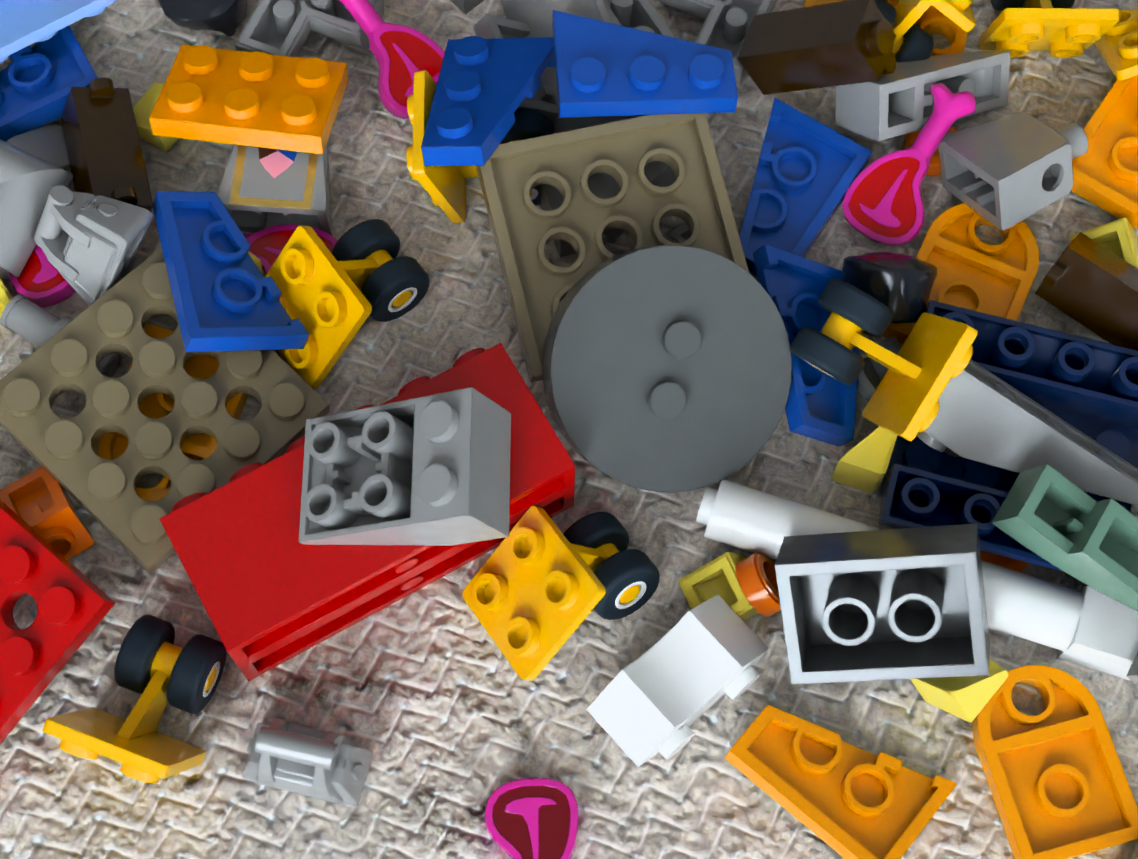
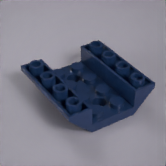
M933 300L929 301L926 313L968 324L978 331L975 340L971 344L973 347L971 360L1138 469V351ZM917 435L912 441L897 436L882 482L879 524L900 529L977 523L980 550L1062 571L992 524L993 519L1020 473L937 451L925 444ZM1084 491L1087 495H1089L1097 502L1110 499L1108 497ZM1115 500L1131 513L1132 504Z

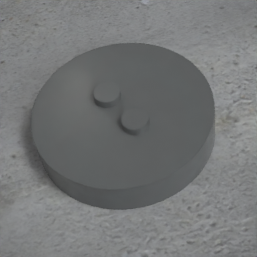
M660 245L641 247L617 254L595 266L575 283L562 300L551 321L545 340L542 373L544 391L552 417L566 441L584 460L626 485L647 491L676 493L692 491L720 482L722 479L736 473L760 452L769 441L783 415L791 384L792 360L788 334L783 319L767 291L752 275L733 261L708 250L690 246Z

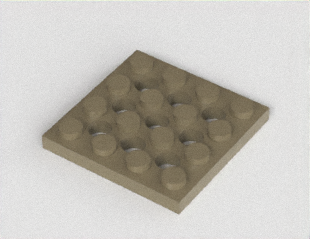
M706 113L645 115L499 144L484 166H476L530 383L543 380L542 366L545 340L551 321L559 307V302L587 272L601 262L616 255L608 251L603 244L602 234L606 230L621 228L627 231L633 239V249L660 245L701 248L733 261L749 273ZM650 162H664L672 168L675 174V182L667 187L655 186L646 178L644 167ZM595 173H607L617 181L619 193L609 199L599 198L590 191L587 179ZM541 184L551 185L560 192L563 203L555 210L546 211L539 209L533 204L530 198V191ZM667 216H676L683 219L690 230L689 239L681 243L667 240L660 232V220ZM553 240L567 241L575 248L577 260L568 267L555 266L547 260L544 247Z
M162 247L158 248L0 380V425L150 575L176 552L159 518L171 513L173 506L186 496L198 492L208 494L229 483L231 476L239 469L253 463L266 464L282 456L294 441L305 435L307 419L326 416L329 413V403L273 350L185 352ZM163 314L174 318L178 323L177 328L173 334L166 338L150 337L143 330L145 323L155 315ZM111 353H123L132 359L133 362L130 370L120 377H107L98 370L100 361ZM199 354H207L218 361L219 368L209 378L196 379L185 371V365L188 360ZM74 391L85 396L86 405L76 416L61 417L52 411L54 400L64 392ZM164 393L170 396L175 403L172 411L167 416L152 419L141 413V402L150 394ZM236 394H248L258 399L261 409L253 418L239 420L227 412L226 406L228 401ZM106 433H120L129 440L126 451L115 459H103L94 453L95 442ZM202 433L213 437L217 442L214 453L206 459L192 460L181 451L184 441L193 434ZM154 473L164 475L171 482L170 491L164 498L151 502L141 499L136 494V486L144 476Z

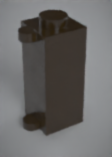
M873 0L840 1L755 15L737 59L763 95L879 81L881 75L892 74L896 69V58L892 51L896 35L891 24L885 20Z
M97 78L90 83L89 87H71L61 117V123L75 192L89 193L95 196L103 195L145 208L151 212L153 200L129 88H114L113 81L109 78Z
M1080 232L1051 267L1035 294L1110 344L1138 351V269Z

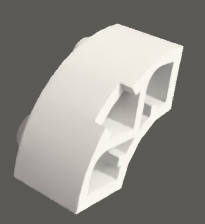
M717 594L689 610L655 645L623 668L586 710L638 767L658 752L668 760L694 736L695 733L689 726L724 694H727L733 701L758 679L760 673L753 666L770 649Z

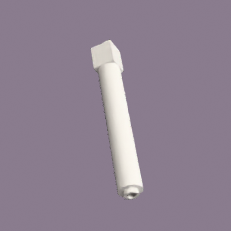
M724 479L721 480L718 490L706 487L696 522L707 525L704 534L705 538L752 553L760 552L774 560H777L785 536L884 530ZM981 560L989 628L1058 649L1057 658L1131 681L1126 675L1138 652V611L1088 585L1079 591Z

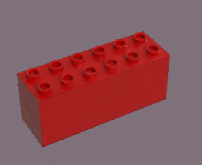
M501 343L487 350L476 348L466 352L454 362L452 368L433 378L422 376L408 382L400 389L398 396L383 403L389 404L473 387L511 413L509 533L531 506L543 508L550 518L574 506L575 464ZM365 405L360 408H357L356 410L373 407L375 405ZM305 436L294 441L287 448L286 454L266 464L253 463L239 469L231 476L229 483L208 494L198 492L186 496L173 506L171 513L159 518L227 652L248 681L497 548L505 538L453 546L304 545L299 543Z

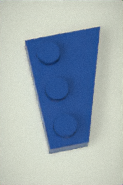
M553 10L552 30L559 118L735 112L738 94L731 50Z
M70 26L59 30L52 38L38 42L32 48L27 46L9 55L12 63L0 72V139L6 142L14 136L37 129L62 117L71 87H89L90 83L97 79Z
M468 36L462 39H448L421 146L425 166H484L514 125L515 110L524 98L532 99L541 87L540 76L547 67L555 68L553 37L484 39L479 36Z
M777 98L773 102L739 235L748 270L757 275L753 252L765 244L805 258L843 202L845 193L851 183L868 165L872 151Z
M157 191L152 207L185 352L303 349L309 333L299 318L292 320L280 303L279 299L282 294L271 276L264 278L248 254L250 249L249 242L216 192Z
M767 244L754 251L753 257L758 281L775 303L783 319L789 344L791 345L803 326L811 327L820 332L831 313L819 305L818 299L829 280L833 278L842 280V271ZM853 348L852 351L859 355V351ZM791 353V384L785 406L790 432L839 447L854 441L857 379L852 385H845Z

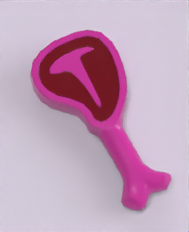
M533 778L512 781L494 790L486 803L484 814L486 829L492 840L512 859H571L578 836L579 813L577 801L570 788L560 781L547 778Z

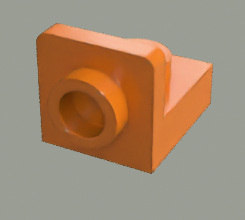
M43 467L36 469L0 490V500L67 560L93 546V537L76 514L66 490Z

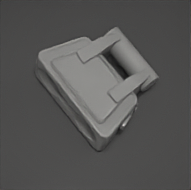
M57 185L50 190L34 234V241L42 248L48 261L90 306L130 272L152 221L153 214L145 208L103 195L95 196L89 193L75 192L65 186Z
M273 718L270 725L265 723L257 724L254 736L250 738L247 748L248 755L242 777L261 785L337 804L358 806L373 751L358 747L357 743L349 740L343 734L331 731L324 732L292 724L290 721Z

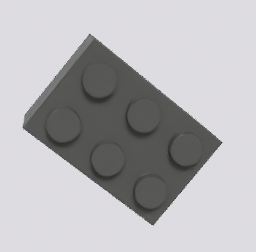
M977 523L785 536L783 538L775 563L791 685L989 675L990 639Z

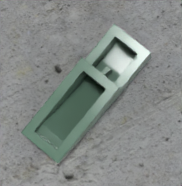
M1048 464L1020 472L992 524L1060 570L1110 598L1138 611V518L1112 498L1098 502Z

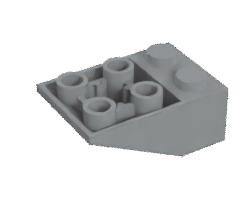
M473 387L307 419L299 543L304 545L453 546L509 537L511 413Z

